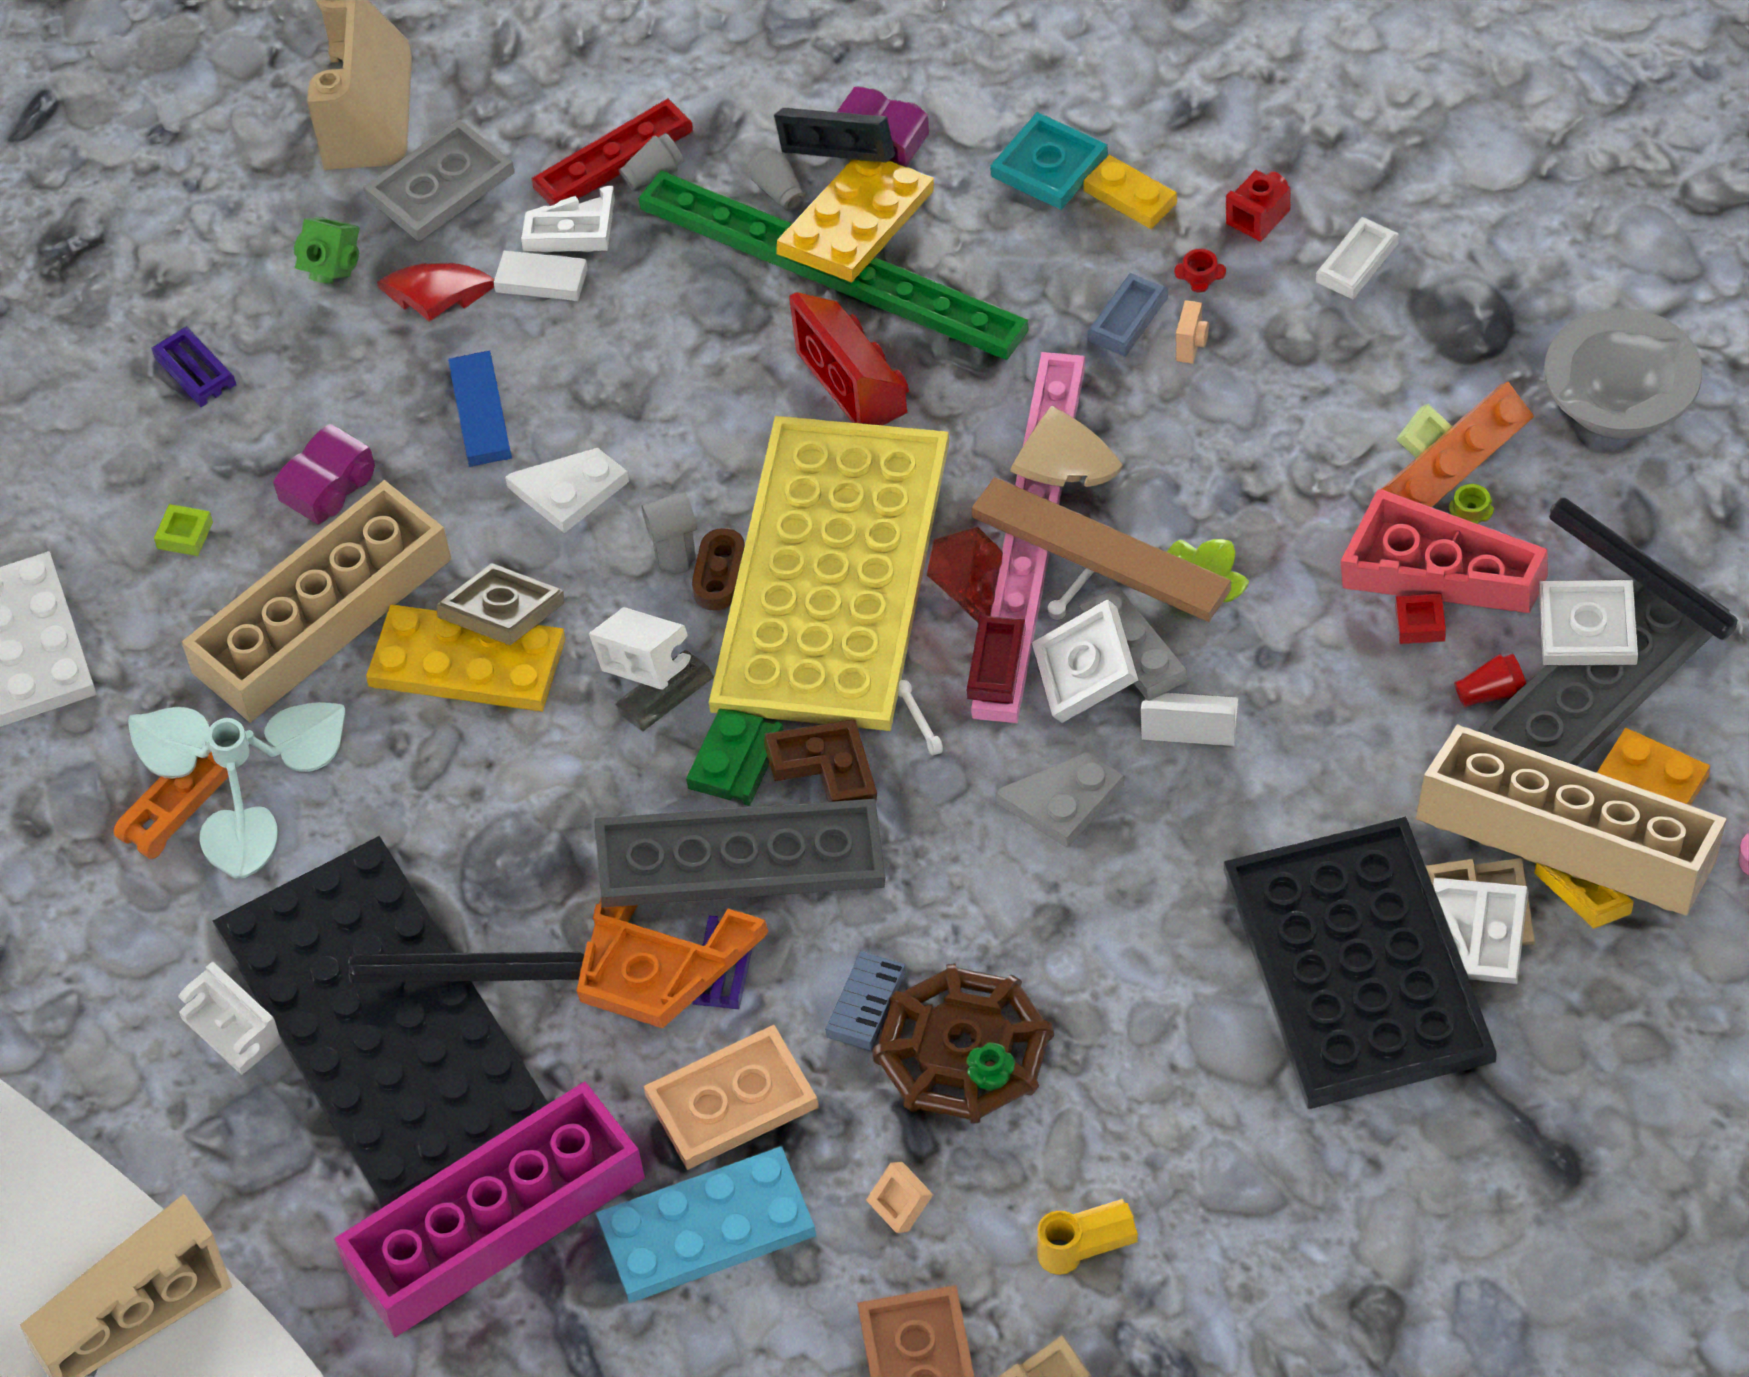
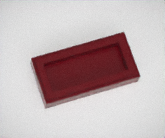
M980 615L966 689L967 699L1013 703L1026 630L1025 619Z

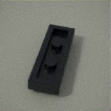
M784 107L774 114L782 153L885 163L895 156L888 118L885 116Z

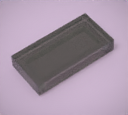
M684 650L681 653L689 654L691 656L690 661L684 669L667 681V687L661 690L641 683L618 700L615 705L621 716L644 732L714 678L708 665L689 651Z

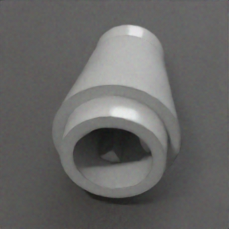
M665 133L659 138L654 135L619 171L627 185L632 190H635L639 186L641 187L652 182L660 170L669 174L678 171L677 166L684 162V158L668 134Z
M768 148L758 153L749 164L751 180L781 205L785 211H791L802 204L805 194L784 153L778 152L775 148Z

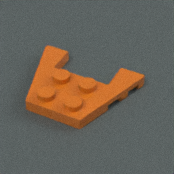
M600 898L599 904L595 905L593 914L595 925L591 941H587L576 992L581 1003L663 1029L767 935L768 927L766 921L728 908L706 945L702 946L628 923L638 905L601 907Z

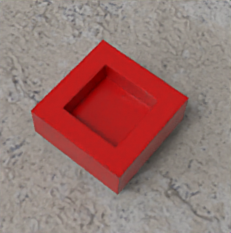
M1442 594L1396 596L1395 611L1399 644L1445 642L1446 626Z

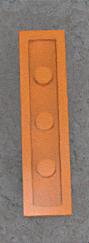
M1505 382L1493 390L1381 489L1433 507L1535 416L1510 383Z

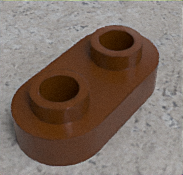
M714 529L708 532L701 540L692 578V589L695 601L704 609L722 610L729 607L732 603L745 547L743 537L733 529ZM721 555H729L727 558L720 557Z

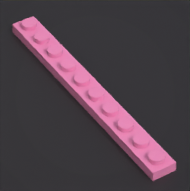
M1041 352L1023 446L1051 406L1076 419L1085 371V356ZM1017 475L1015 486L1059 505L1062 492L1061 486L1044 484ZM1008 533L1005 534L989 616L1025 619L1026 630L1013 703L973 700L971 713L972 719L1018 724L1050 552Z

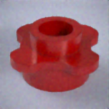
M1200 248L1189 251L1184 256L1183 263L1175 266L1174 274L1176 278L1184 279L1191 285L1192 291L1203 293L1208 290V286L1215 280L1225 278L1226 267L1223 264H1218L1217 257L1213 252Z

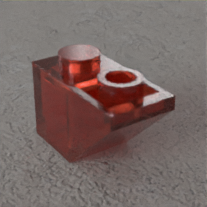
M978 526L936 538L933 541L926 575L955 604L978 623L980 615L991 616L999 571L1002 565L1003 551Z

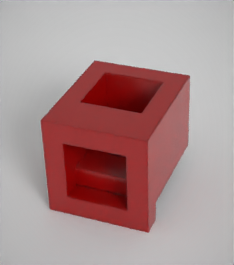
M1255 169L1235 192L1230 190L1227 193L1226 224L1262 242L1290 211L1291 187L1288 186L1286 179L1274 171L1266 175Z

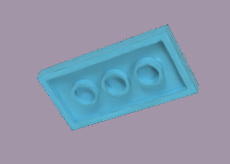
M782 1146L596 1212L599 1226L629 1304L816 1236L815 1225Z

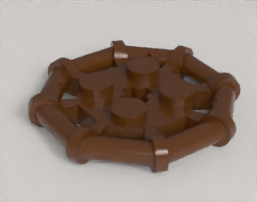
M956 963L946 964L945 970L903 992L895 991L888 998L890 1000V1008L879 1043L872 1049L873 1061L882 1066L904 1099L903 1105L911 1112H916L920 1109L968 1119L971 1124L980 1123V1118L1025 1094L1032 1096L1039 1088L1038 1075L1048 1041L1054 1037L1052 1023L1044 1020L1021 987V979L1014 975H1009L1006 978L956 968ZM961 988L988 993L991 995L988 998L961 992ZM948 990L949 995L944 997V1003L934 1008L933 1003L926 1007L922 1004ZM1010 1004L1022 1022L1011 1024L1008 1018L1006 1021L1001 1014V1009ZM906 1019L916 1021L912 1038L900 1039ZM962 1033H968L973 1044L966 1048H958L950 1040L959 1039ZM1014 1042H1027L1022 1064L1020 1066L1015 1062L1014 1071L1010 1073L1008 1082L1001 1088L991 1090L978 1097L977 1088L980 1087L971 1080L967 1072L969 1065H967L969 1053L974 1048L984 1047L987 1043H997L1004 1046L1006 1053L1011 1054ZM915 1057L922 1072L916 1081L901 1060ZM992 1061L986 1063V1066L989 1067L995 1065ZM936 1083L964 1089L965 1099L931 1091Z

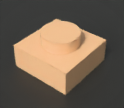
M1188 300L1184 302L1176 330V361L1193 364L1198 347L1205 348L1209 322L1202 321L1201 302Z
M893 1162L889 1164L866 1201L896 1233L909 1232L932 1198L933 1193L903 1162Z

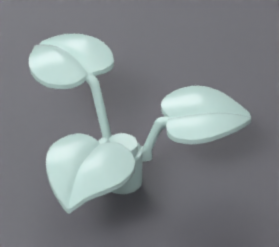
M325 702L302 704L284 709L275 714L265 727L264 734L266 740L272 747L254 737L253 731H244L242 724L235 719H219L209 727L208 722L201 713L185 707L165 708L147 714L130 715L128 724L131 741L138 757L151 772L158 776L173 779L185 777L194 770L197 757L207 758L210 752H212L213 758L218 765L227 768L235 811L220 810L209 816L201 827L200 845L204 856L212 865L235 879H242L263 868L273 855L278 842V827L274 816L267 808L256 806L243 809L236 767H239L247 760L250 752L249 744L270 757H276L281 754L284 764L294 771L310 772L318 770L331 762L340 747L346 712L344 705Z

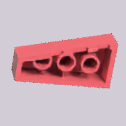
M1379 488L1340 561L1344 589L1396 596L1442 594L1443 602L1530 613L1539 595L1540 581H1546L1548 577V553L1546 548Z

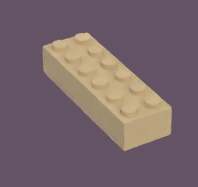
M382 481L182 641L192 674L251 723L388 612L390 604H398L452 560L444 527L388 482Z
M1458 724L1424 774L1416 814L1417 820L1431 824L1440 830L1459 834L1478 841L1482 845L1501 849L1523 857L1527 861L1543 864L1571 874L1572 877L1585 879L1655 904L1664 910L1674 911L1685 916L1689 913L1716 863L1727 818Z

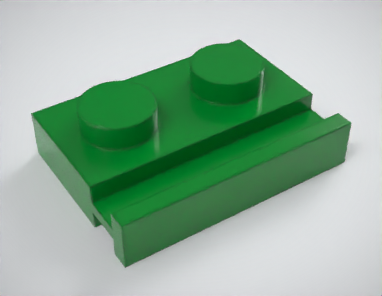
M719 709L686 778L688 789L730 801L732 798L743 800L744 805L751 806L769 767V760L764 746L765 734L783 731V724L777 721L775 724L764 722L762 717L737 710Z

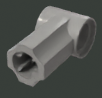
M686 492L642 505L644 521L654 545L655 556L660 570L671 571L674 575L688 571L690 564L696 559L692 532L697 530V525Z

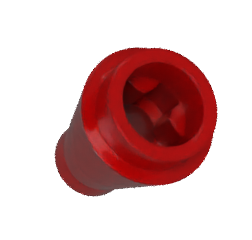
M1513 653L1505 657L1498 654L1463 679L1454 682L1457 695L1464 708L1473 704L1511 698L1526 685L1521 667Z

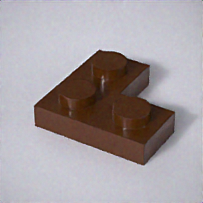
M855 720L765 734L764 746L774 781L820 774L828 802L875 799L877 801V790Z

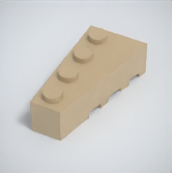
M182 1194L22 1322L20 1327L32 1353L48 1377H85L230 1289L232 1285L213 1233L185 1194Z

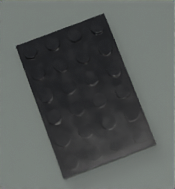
M1406 816L1224 861L1226 880L1308 1110L1496 1062L1497 1051Z

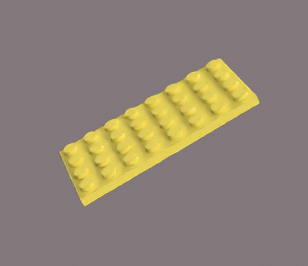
M784 416L774 417L710 693V713H717L719 709H729L767 719L816 724L855 720L857 728L891 731L898 699L899 682L902 679L950 443L949 432Z

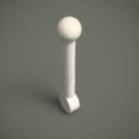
M1085 568L1060 600H1054L1049 603L1048 614L1052 619L1059 620L1065 617L1067 604L1094 571Z
M900 680L898 696L903 697L927 741L929 753L932 756L941 754L943 752L942 742L938 736H934L911 695V684L907 680Z

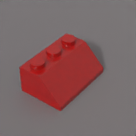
M799 292L789 295L796 352L852 423L883 426L907 414L906 394L909 393V386L905 377L898 369L893 371L887 364L885 354L879 344L875 341L870 343L866 338L858 318L854 314L848 315L837 301Z

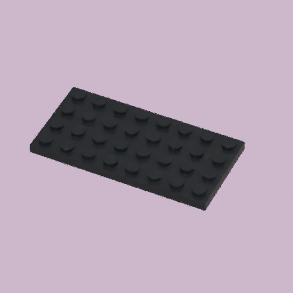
M380 836L212 920L218 936L258 1003L274 1018L283 1045L381 1208L549 1104L472 981L349 982L347 964L349 956L353 954L453 953Z

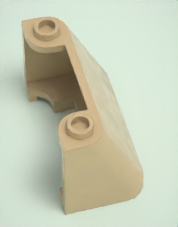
M316 0L317 6L322 12L329 41L328 53L330 61L335 63L339 62V59L343 60V69L321 71L310 80L308 86L307 103L324 170L396 164L404 158L408 148L412 68L409 42L369 0Z

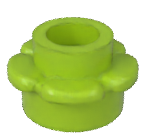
M1478 484L1461 486L1456 490L1454 500L1449 503L1451 515L1476 524L1488 521L1493 515L1494 507L1491 506L1492 498L1487 489Z

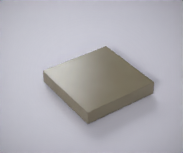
M491 563L437 604V617L505 644L512 645L564 604V591Z

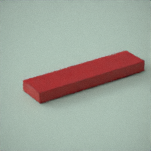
M667 98L532 177L533 188L550 206L574 196L580 199L619 176V169L624 167L654 135L659 138L666 133L675 143L693 132L692 121Z

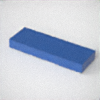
M491 351L448 358L469 467L512 459Z

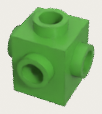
M325 217L304 218L302 232L298 235L294 245V254L297 257L295 269L310 272V280L333 284L335 278L351 276V271L354 270L359 259V249L356 245L360 226Z

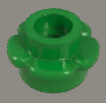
M987 1043L984 1047L974 1048L967 1057V1065H969L967 1072L971 1080L980 1088L995 1090L1008 1082L1010 1073L1014 1071L1015 1061L1012 1054L1005 1052L1004 1046L997 1043ZM992 1061L995 1065L989 1067L986 1066V1063Z

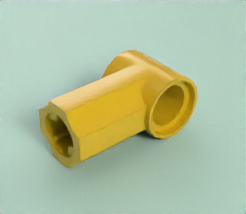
M1120 1199L1076 1214L1059 1210L1044 1215L1039 1221L1037 1228V1258L1041 1267L1052 1274H1068L1075 1270L1083 1259L1137 1243L1138 1233L1128 1203ZM1054 1240H1064L1068 1244L1059 1246L1051 1242Z

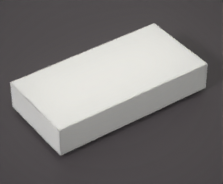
M1361 217L1316 272V282L1350 299H1354L1398 245L1399 234Z
M504 250L494 280L495 292L578 301L588 270L587 261L582 258Z

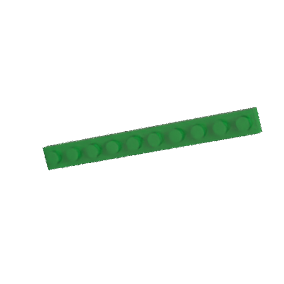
M660 170L638 198L640 210L1002 359H1009L1029 331L1028 319L876 257L872 259L853 282H849L778 255L777 240L792 223Z

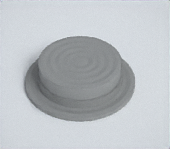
M1614 308L1583 315L1559 331L1546 353L1544 374L1547 388L1554 401L1581 426L1602 436L1626 439L1650 434L1683 415L1693 404L1700 390L1702 363L1699 352L1692 340L1683 330L1669 320L1642 310Z

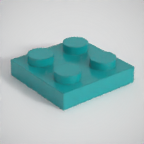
M1036 112L990 165L991 177L1062 210L1083 186V180L1108 156V144Z

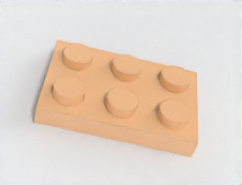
M775 1025L769 1026L644 1085L646 1098L687 1170L819 1108L817 1096Z

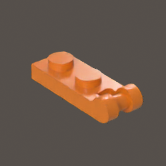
M210 752L207 758L197 757L196 766L189 775L174 779L160 777L119 818L114 826V836L126 844L133 842L137 845L138 852L149 859L158 857L164 850L167 840L229 777L227 768L218 765L213 758L212 752ZM149 819L153 820L154 823L148 829L143 827Z

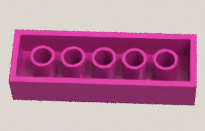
M586 1081L349 1228L335 1237L334 1240L344 1268L396 1338L644 1180L645 1176L639 1149Z

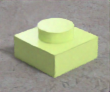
M1427 404L1419 408L1396 440L1417 458L1452 426Z

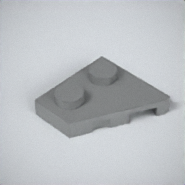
M1086 752L1000 788L995 793L996 804L1068 848L1124 786V775Z

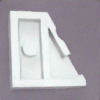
M613 186L600 188L601 197L579 203L577 197L574 196L561 200L552 206H542L525 212L521 237L523 252L608 251L615 201Z
M598 447L516 471L505 477L508 489L563 533H566L629 482L627 470Z
M1434 878L1435 892L1468 979L1517 984L1528 900L1527 886Z

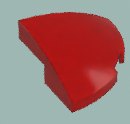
M423 263L395 271L377 281V286L404 310L411 306L430 322L456 302L466 309L494 288L495 279L476 268L463 264Z

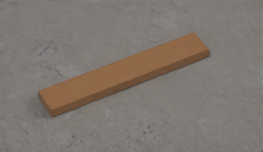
M996 477L992 479L972 507V518L1207 622H1210L1231 591V580Z

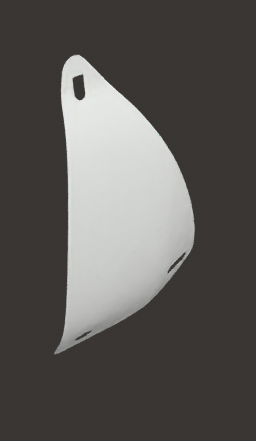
M1 1079L0 1377H48L32 1353L20 1324L164 1209L78 1137ZM226 1268L232 1285L230 1289L96 1370L95 1376L86 1375L85 1377H323V1375L284 1327Z

